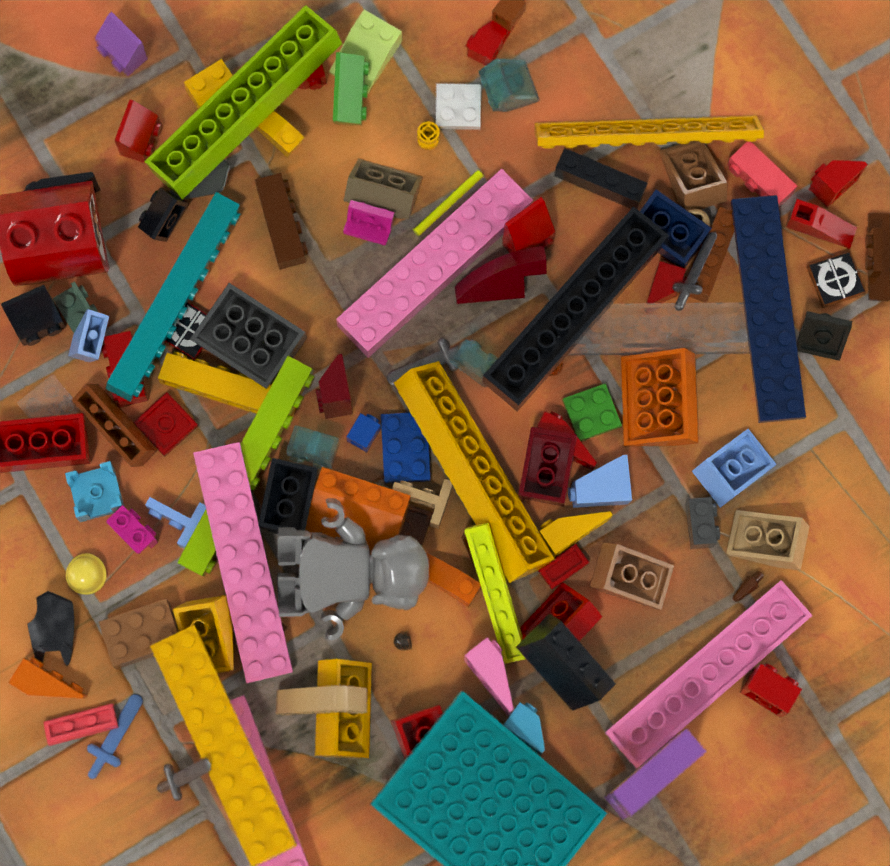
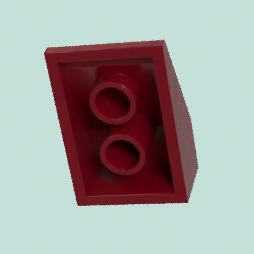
M531 427L519 488V499L565 506L577 435Z

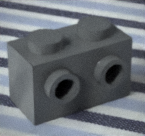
M712 497L688 499L685 507L690 549L714 547L717 544V540H720L719 526H715L714 517H717L716 503H712Z

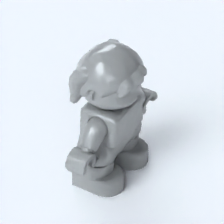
M328 498L326 499L328 508L335 509L338 513L334 518L324 517L321 522L325 527H336L335 530L341 537L333 538L323 533H311L306 530H297L294 527H278V565L300 564L299 576L295 573H278L279 617L302 616L308 612L313 613L339 603L335 608L336 611L328 610L321 613V617L325 622L333 620L337 623L334 628L327 629L325 634L326 639L336 640L343 633V620L348 621L362 610L365 600L370 595V583H372L373 590L377 594L372 598L373 604H382L403 610L413 608L419 599L418 595L424 591L429 580V559L425 550L416 539L404 535H396L393 538L379 541L375 544L370 555L363 528L350 518H344L343 506L340 501Z

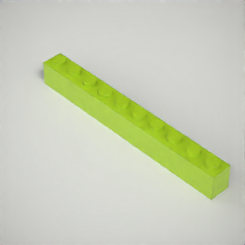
M289 356L284 361L240 444L252 491H255L260 482L258 475L261 470L265 471L271 461L269 455L272 449L277 450L282 441L280 434L283 428L288 429L293 420V417L290 416L294 408L298 409L304 399L302 393L305 387L310 388L315 379V376L312 375L314 372L312 368ZM207 510L204 511L177 562L201 576H205L206 573L211 574L216 565V561H214L216 549Z

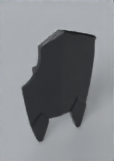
M47 591L36 597V615L31 622L27 623L34 656L43 662L45 651H60L65 665L68 666L72 655L74 639L73 602Z

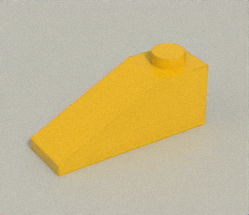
M275 111L256 128L287 158L304 140V136Z
M608 511L558 518L554 522L552 519H549L540 526L542 530L539 533L553 557H556L609 521L613 514Z

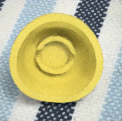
M87 553L80 554L72 559L66 570L68 586L76 593L90 595L99 591L105 584L107 577L103 562L95 555Z

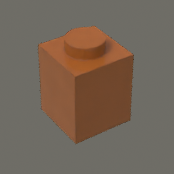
M500 0L492 10V20L508 31H511L525 12L526 2L524 0Z

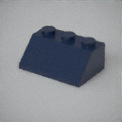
M658 190L653 192L640 210L642 214L669 235L666 244L658 253L681 268H685L712 229Z

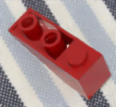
M796 199L786 228L849 249L857 227L820 206L800 199Z

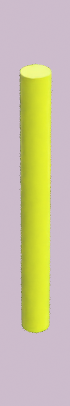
M477 170L413 229L414 233L420 236L483 178V174Z

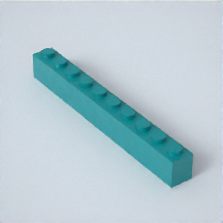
M215 192L107 381V390L129 402L132 401L134 396L139 397L144 387L141 384L145 376L149 378L155 368V365L152 363L156 357L160 359L165 351L166 346L163 345L165 340L173 337L177 329L174 326L177 319H183L188 309L185 307L188 300L193 301L199 290L196 288L199 280L203 282L209 272L207 269L208 264L216 261L220 253L217 250L220 243L225 244L231 233L228 231L231 224L235 226L241 216L238 213L240 204Z

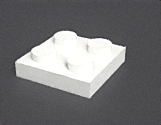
M436 84V124L439 129L480 130L481 84Z

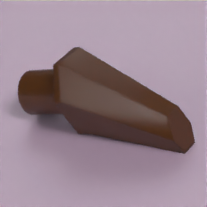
M756 571L751 577L747 576L733 596V600L738 602L759 587L758 583L764 578L763 574L760 571Z

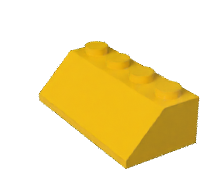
M344 659L318 660L317 687L353 686L367 688V713L334 712L316 714L315 756L369 758L372 663Z

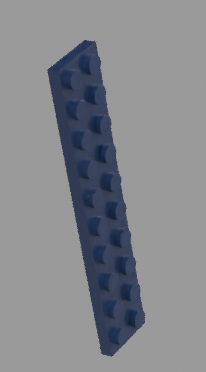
M777 195L732 199L731 210L758 423L805 419L806 412Z

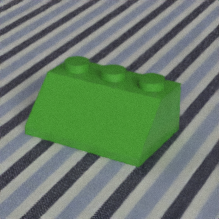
M336 52L333 122L335 124L362 125V120H366L367 107H363V98L368 96V84H364V75H369V62H365V56Z

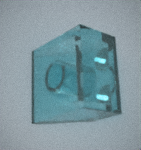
M496 58L478 71L481 83L488 97L489 105L493 111L508 112L540 101L527 64L523 60Z

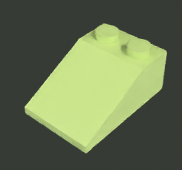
M363 10L351 28L340 52L365 56V62H369V75H364V84H368V93L402 43V31L366 10ZM336 59L329 71V73L334 76Z

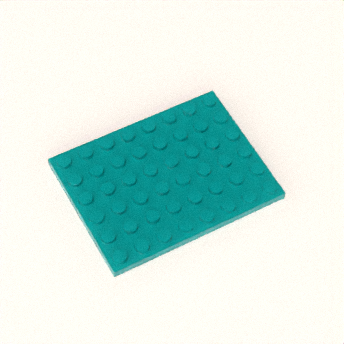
M460 691L370 803L372 807L443 866H567L607 815L601 807L463 691Z

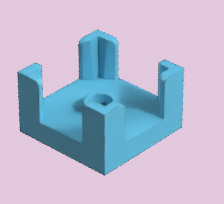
M111 461L99 464L101 468L79 474L76 470L65 473L75 507H73L75 516L79 522L113 514L122 505L124 506L115 468Z

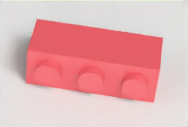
M746 142L730 157L727 164L730 172L734 176L740 177L751 192H756L760 197L777 195L779 207L797 188V185L752 142Z

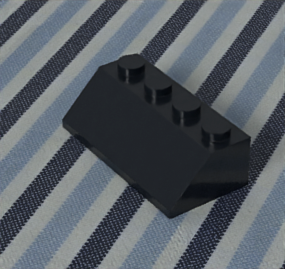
M550 614L516 646V649L572 711L600 701L616 685L563 622Z

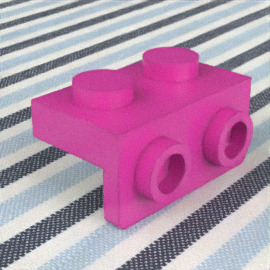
M351 200L348 206L347 221L343 233L386 245L392 230L394 212Z
M122 505L107 519V524L137 554H140L147 546L152 549L158 543L154 538L157 535L156 532L148 524L144 527L138 521L141 517L132 508L127 510Z

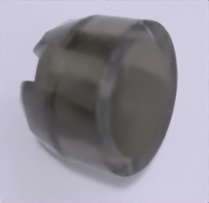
M409 631L401 632L395 636L394 645L397 649L402 651L412 649Z

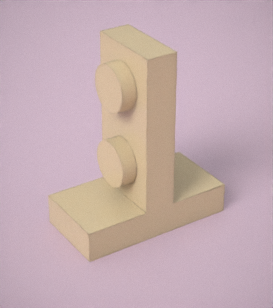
M444 479L439 496L435 495V491L427 488H422V491L415 489L413 484L406 481L394 482L392 490L411 495V501L434 508L430 527L439 529L453 488L451 481Z

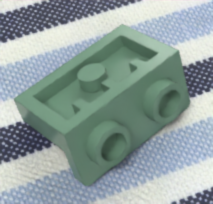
M75 281L70 283L72 285L71 288L53 298L73 333L87 309L98 312L94 304L89 306L86 298L89 297L82 285L78 287Z

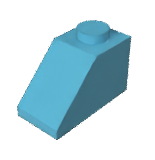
M527 702L524 705L519 703L503 726L541 755L545 747L540 717L536 714L538 710Z

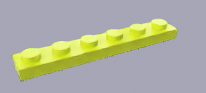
M489 523L468 527L464 530L497 642L502 649L503 662L506 664L524 660V656L516 649V646L523 640Z

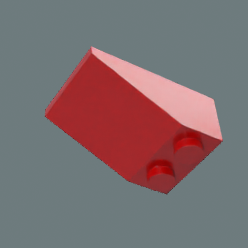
M542 197L505 223L502 245L509 253L544 246V249L553 244L555 229Z

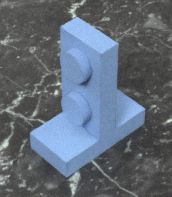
M149 497L145 504L147 509L150 510L148 514L159 520L162 517L170 521L169 525L181 531L184 528L177 541L178 546L182 549H185L206 510V506L199 502L192 517L189 518Z

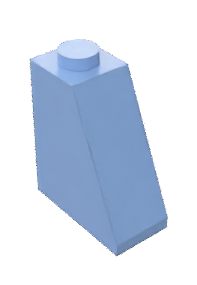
M622 455L575 480L571 484V488H568V498L570 502L572 501L573 508L629 504L632 501L628 455Z

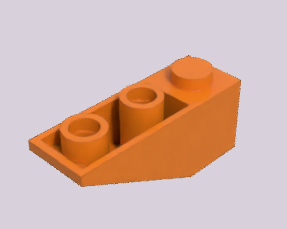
M34 657L31 659L23 658L8 682L27 695L86 699L87 697L83 693V687L74 682L68 684L63 681L64 676L53 669L51 672L43 668L44 663Z

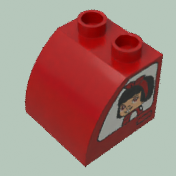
M92 181L0 195V250L5 269L14 286L18 287L107 273L109 271Z

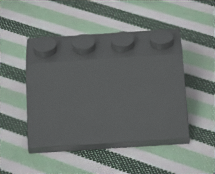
M229 283L190 340L265 389H268L274 382L287 356L294 358L306 341L307 336L305 331Z

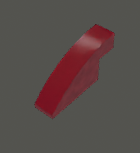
M544 246L511 252L483 264L455 286L456 303L465 304L525 298L524 276L547 274V259Z

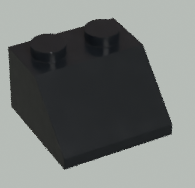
M160 188L159 191L156 190L150 199L152 203L148 210H144L141 214L138 228L154 240L167 242L189 203L167 189Z

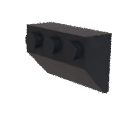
M272 458L258 526L277 535L278 527H294L297 530H305L318 468Z

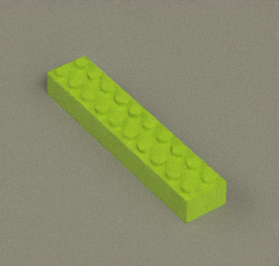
M305 5L144 162L157 178L183 200L342 45L337 31Z

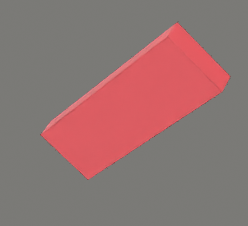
M113 703L43 722L49 746L119 728Z

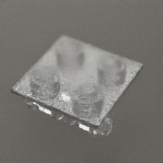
M53 374L17 402L29 418L76 414L80 410L72 402L73 397Z

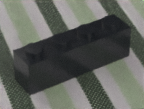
M566 148L563 150L554 174L559 179L630 209L633 206L638 209L648 184Z

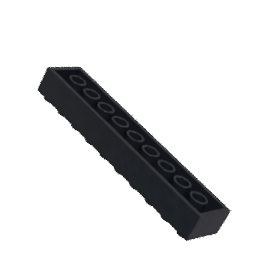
M633 206L485 372L482 382L518 412L663 248L669 235Z

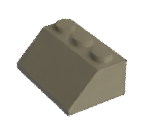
M358 159L348 177L343 201L349 203L351 200L363 202L367 205L394 212V217L398 219H409L423 177Z

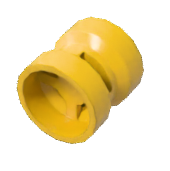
M430 121L420 124L417 130V141L421 148L432 150L437 147L440 135L437 124Z

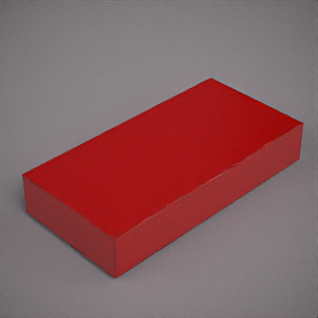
M575 544L546 566L539 569L538 573L549 588L553 590L590 562Z

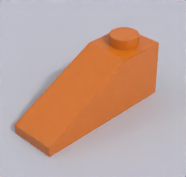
M426 552L429 559L428 582L469 608L481 590L480 583L464 572Z

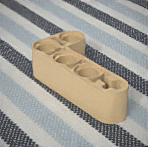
M323 686L276 690V715L334 712L367 713V688Z

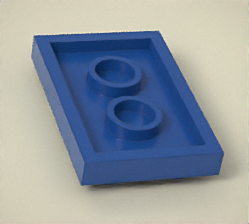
M410 413L381 414L384 484L400 483V481H430L429 444L414 417Z

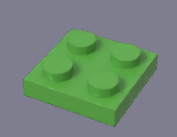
M606 383L562 399L574 433L581 442L622 427Z

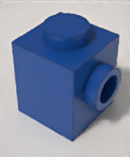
M360 413L346 436L347 442L367 453L381 430V425L378 423L379 420L370 414L365 416Z

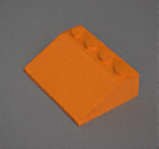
M686 348L622 356L624 446H679L699 443L695 353Z
M322 467L312 495L305 530L311 533H323L333 538L341 537L335 530L336 527H325L321 522L324 517L334 518L337 515L338 511L328 508L326 504V499L328 498L337 499L343 506L344 518H350L363 528L371 555L376 543L400 534L411 503V495Z

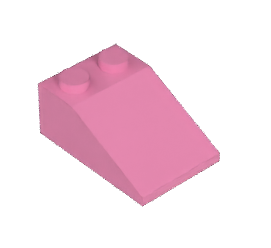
M486 638L465 655L464 661L504 712L510 715L513 711V704L501 655L502 649L495 640L490 642Z

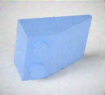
M747 429L703 461L692 472L721 508L777 464L752 432Z

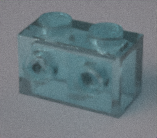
M466 339L460 343L448 361L485 388L487 386L482 382L483 375L498 358L491 353L487 355L483 352L481 345L476 341Z
M294 425L286 452L287 456H290V460L303 463L307 461L313 463L312 466L318 469L322 467L332 469L340 441L337 437Z

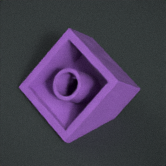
M113 12L109 13L95 37L98 45L96 49L104 58L108 56L112 60V66L119 73L123 71L129 76L147 60L144 46L141 40Z

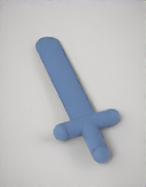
M134 694L130 696L117 718L119 728L110 730L101 747L94 744L87 746V751L97 757L88 772L90 779H95L98 776L105 762L114 767L121 765V760L114 756L113 753L143 703L140 695Z

